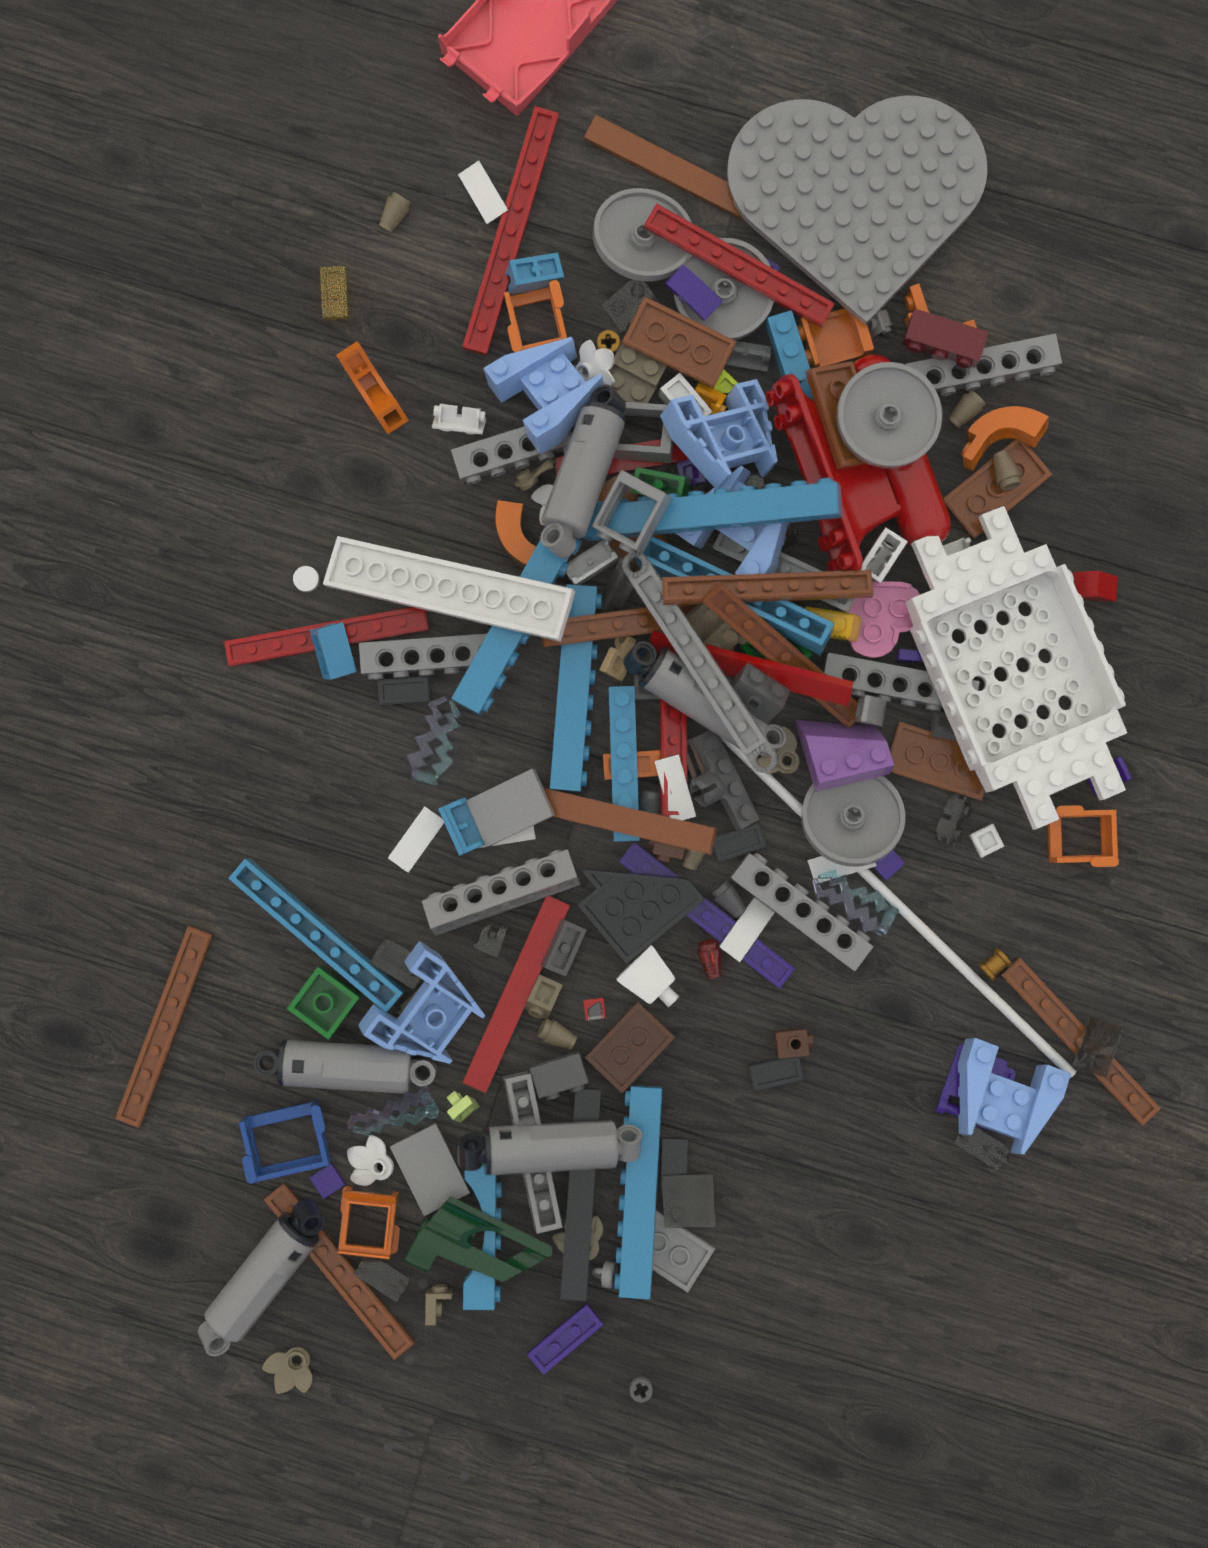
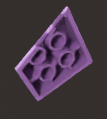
M795 720L815 792L890 774L894 766L886 739L876 726L853 724L850 728H847L843 723Z

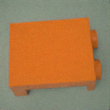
M845 308L830 312L822 328L803 317L800 318L798 323V332L801 341L804 342L806 348L804 351L811 368L849 362L866 355H871L874 350L867 325L865 326Z

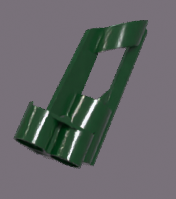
M450 1196L431 1219L426 1216L424 1217L415 1239L404 1258V1262L427 1273L438 1255L505 1282L552 1256V1246ZM494 1231L528 1248L505 1261H501L471 1246L476 1232Z

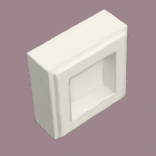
M989 824L969 834L980 858L1004 847L994 824Z

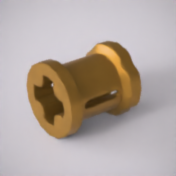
M611 330L603 331L597 339V350L606 348V341H611L612 346L609 350L615 356L620 346L619 336Z
M995 948L994 954L984 963L980 962L977 965L994 982L996 980L995 976L1005 967L1012 966V963L1001 950Z

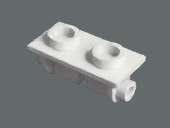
M441 403L439 406H434L433 415L435 417L432 428L442 431L465 432L470 435L483 434L486 412L481 411L480 408L462 407V415L457 414L458 406Z

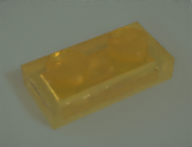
M320 267L323 319H349L346 267Z

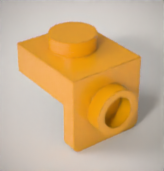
M699 382L695 391L712 410L710 415L724 412L727 406L723 405L727 395Z

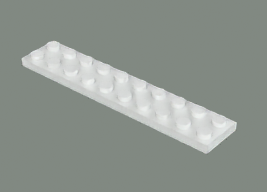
M337 536L323 581V585L329 588L559 642L562 640L575 591L570 588Z

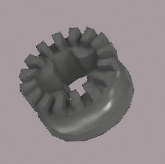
M645 1377L635 1378L630 1384V1395L633 1400L643 1403L651 1398L653 1387L649 1379ZM638 1383H641L642 1386L647 1385L648 1388L645 1390V1396H642L640 1393L635 1394L634 1391L637 1390Z

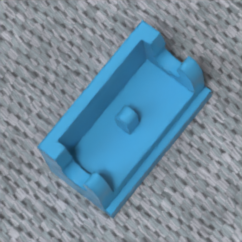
M558 253L510 260L509 266L506 269V277L510 276L511 280L508 287L510 295L549 287L550 281L557 280L560 283L564 278Z
M343 622L332 623L309 630L323 679L331 680L357 672Z
M461 798L438 809L459 856L485 845L468 807L466 798Z

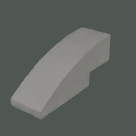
M868 695L859 696L854 722L883 727L887 701Z

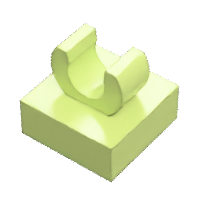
M456 1091L447 1097L453 1105L447 1113L453 1120L459 1123L480 1107L474 1098L468 1095L463 1098Z

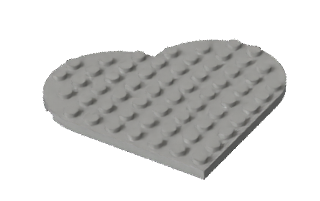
M921 96L888 98L869 106L855 118L842 109L821 101L798 99L777 103L760 111L743 126L733 142L727 166L728 188L730 189L733 203L742 218L865 326L969 218L980 201L987 179L986 153L974 127L962 114L940 101Z

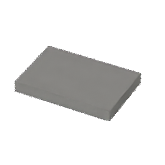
M530 769L466 800L486 847H490L555 816L535 769Z
M437 1122L390 1146L424 1216L440 1209L450 1196L459 1199L471 1192Z
M656 1210L652 1270L684 1291L689 1292L713 1254L715 1247Z

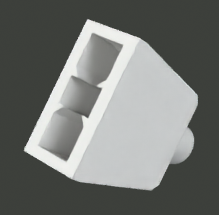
M885 528L863 559V566L860 570H871L872 579L881 583L908 541ZM885 541L891 543L894 547L889 546Z
M649 945L616 978L620 984L649 1004L658 997L669 1007L679 997L669 987L676 978L652 945Z

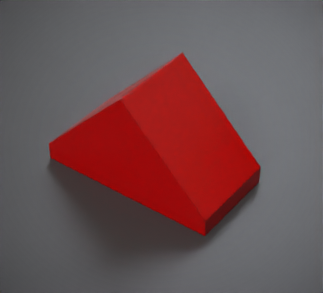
M1102 571L1071 572L1075 588L1083 600L1116 602L1118 576Z

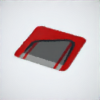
M603 998L583 1001L586 1020L606 1017Z

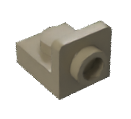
M539 974L524 1009L535 1018H548L563 985Z
M434 1284L432 1288H427L425 1325H436L437 1317H442V1301H438V1299H452L453 1288H447L446 1284Z

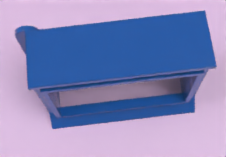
M319 1100L245 1116L239 1122L246 1151L242 1164L246 1180L250 1184L329 1166L332 1161ZM311 1115L321 1153L262 1167L253 1128Z

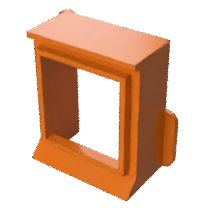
M557 280L550 281L549 287L510 296L509 291L504 292L511 325L508 326V334L514 352L567 338L560 310L564 305L560 283ZM551 300L559 338L523 346L514 308Z
M1080 805L1058 806L1056 808L1059 820L1047 824L1049 863L1090 862L1093 867H1115L1119 864L1116 810H1084ZM1100 817L1101 855L1062 856L1061 818Z
M351 1186L343 1188L340 1208L342 1222L338 1254L389 1259L392 1254L397 1252L400 1228L395 1223L399 1192L394 1191L392 1195L353 1191ZM351 1204L388 1208L384 1247L347 1243Z

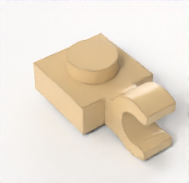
M630 636L615 638L616 648H609L599 670L622 682L627 673L623 659L635 645L636 640Z

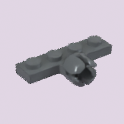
M709 730L691 739L705 767L704 774L691 780L689 786L690 794L698 790L702 793L693 798V800L703 807L720 801L735 831L741 830L760 820L720 736Z

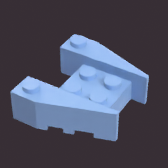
M572 337L504 355L483 368L488 386L501 403L523 390L538 409L537 412L523 419L528 439L540 455L567 438L570 429L576 425L583 404L591 402L594 390L604 385L601 374L586 382L571 364V361L577 358Z
M757 379L735 384L724 400L728 411L703 416L694 396L688 395L672 399L660 415L670 438L715 489H720L732 474L730 468L754 462L763 478L778 462L775 445H772L770 434L772 424L771 421H768L767 416L769 406Z
M739 466L732 472L720 489H729V492L739 491L740 487L745 486L744 483L751 472L743 466ZM713 488L707 494H714V490L716 489ZM789 523L717 529L749 550V553L735 574L775 573L780 561L779 556L785 543V534ZM714 530L675 534L693 546L702 549Z
M419 941L404 962L412 973L424 980V983L398 1018L393 1017L387 1012L385 1013L381 1008L373 1004L358 1025L364 1036L385 1049L405 1051L407 1054L430 1057L432 1060L450 1064L452 1059L445 1050V1047L471 1012L481 1018H484L485 1015L442 956Z
M977 1038L965 1039L958 1061V1073L960 1076V1087H958V1097H960V1114H958L959 1134L972 1135L975 1125L1013 1138L1014 1141L1010 1153L1025 1154L1063 1100L1071 1073L1050 1065H1036L1031 1085L1028 1087L991 1073L998 1046Z

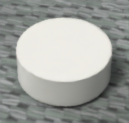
M302 566L295 571L293 582L302 592H312L318 587L320 577L314 568Z

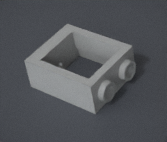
M625 402L626 408L623 414L661 418L660 415L667 405ZM663 423L661 447L618 444L613 458L672 463L674 441L670 438Z
M621 470L592 527L599 530L597 535L609 542L613 538L620 541L619 547L633 554L636 550L643 554L672 497ZM628 487L657 502L636 542L607 527Z

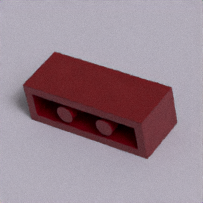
M914 309L910 316L902 345L907 346L909 351L921 353L922 351L930 353L937 360L945 361L949 359L955 361L956 365L962 368H975L981 359L989 332Z

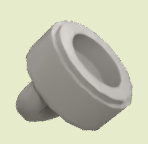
M606 1261L603 1268L592 1270V1274L601 1279L602 1287L612 1289L615 1287V1274L618 1273V1265L615 1262Z

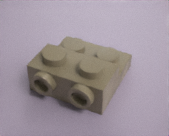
M621 343L614 356L613 367L609 370L615 380L611 387L625 402L649 403L668 367Z
M697 604L686 614V617L704 644L734 651L736 644L740 643L743 645L747 642L746 639L705 604Z

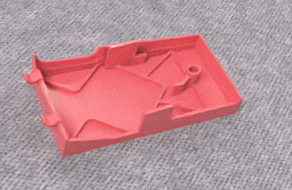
M476 0L446 34L438 35L441 53L444 55L440 60L448 67L454 64L487 91V93L482 94L491 103L498 100L518 117L618 0Z

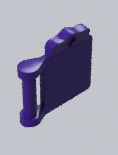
M963 1044L957 1047L935 1112L941 1114L946 1112L957 1117L960 1114V1107L949 1103L948 1099L949 1095L960 1098L958 1097V1087H960L958 1061ZM995 1058L991 1073L1014 1081L1016 1073L1013 1069L1007 1067V1061ZM977 1125V1128L985 1130V1128Z

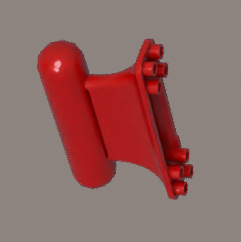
M880 354L866 355L856 360L853 364L856 373L868 366L891 362V360ZM794 374L784 375L772 386V390L766 392L767 404L770 407L775 406L778 415L774 417L775 427L779 431L784 430L787 440L790 441L803 480L807 481V484H817L819 479L832 478L833 482H838L841 486L843 518L818 520L822 534L818 538V546L822 552L828 551L831 561L827 562V571H859L863 566V558L860 552L862 540L878 525L892 518L896 519L901 536L908 541L907 545L911 547V543L927 536H939L941 543L947 538L951 530L950 516L927 453L915 462L898 468H881L870 464H863L837 470L815 401L803 392L797 377Z

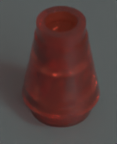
M716 939L699 942V949L696 950L707 979H715L722 976V948L719 947L720 945Z

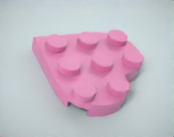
M872 581L873 597L856 599L850 613L862 617L858 641H849L853 652L862 657L872 659L882 657L889 653L896 645L899 633L910 631L913 624L905 602L920 595L911 584L889 581L878 583Z

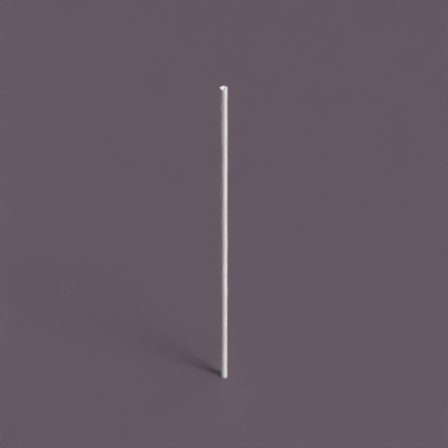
M721 738L724 744L801 817L803 805L771 774L756 771L739 748ZM869 869L857 872L1059 1069L1071 1073L1070 1078L1075 1075L1077 1071Z

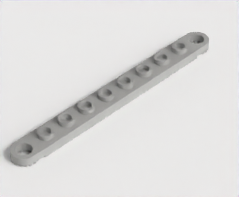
M640 552L628 553L623 560V571L741 751L756 771L760 773L773 771L778 764L777 753L680 606L663 605L662 579L653 565ZM634 558H639L643 566L640 571L634 573L630 570V562ZM762 752L768 753L772 760L771 764L766 768L761 767L757 761L759 754Z

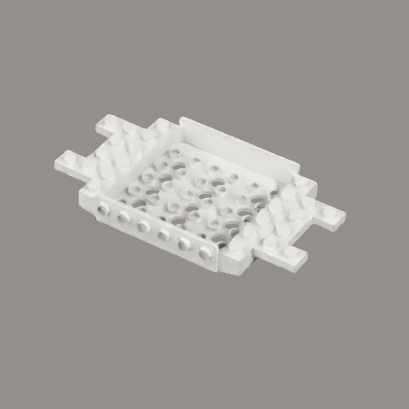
M1002 506L978 517L988 539L984 542L949 556L946 555L939 536H927L911 543L931 591L911 598L905 603L913 627L910 628L911 634L969 770H975L986 793L1013 783L1032 829L1035 830L1059 820L1049 796L1055 792L1090 778L1099 801L1126 790L1106 745V742L1127 733L1117 710L1125 707L1126 704L1124 702V693L1115 681L1114 670L1108 664L1104 655V647L1097 639L1093 630V621L1087 616L1084 609L1083 598L1075 588L1071 571L1067 569L1065 564L1056 567L1047 544L1024 553L1007 511ZM1021 602H1025L1030 606L1031 612L1028 616H1023L1019 613L1018 606ZM999 611H1003L1008 615L1009 621L1006 625H1001L997 622L996 615ZM977 620H981L986 624L987 630L984 634H978L975 631L974 624ZM955 629L961 630L964 633V641L960 644L952 639V632ZM1041 649L1049 651L1051 659L1048 663L1040 661L1038 654ZM1019 658L1027 660L1029 668L1026 672H1021L1017 669L1016 663ZM997 667L1003 668L1007 673V677L1003 682L998 681L994 676V671ZM974 677H981L984 680L985 686L982 691H977L973 688L972 680ZM1061 696H1066L1070 699L1071 706L1068 710L1060 708L1058 701ZM1040 705L1046 706L1049 711V716L1045 720L1037 716L1036 711ZM1018 714L1023 715L1027 720V725L1024 729L1018 728L1014 723V719ZM995 724H1000L1004 727L1005 734L1002 738H996L993 735L992 728Z

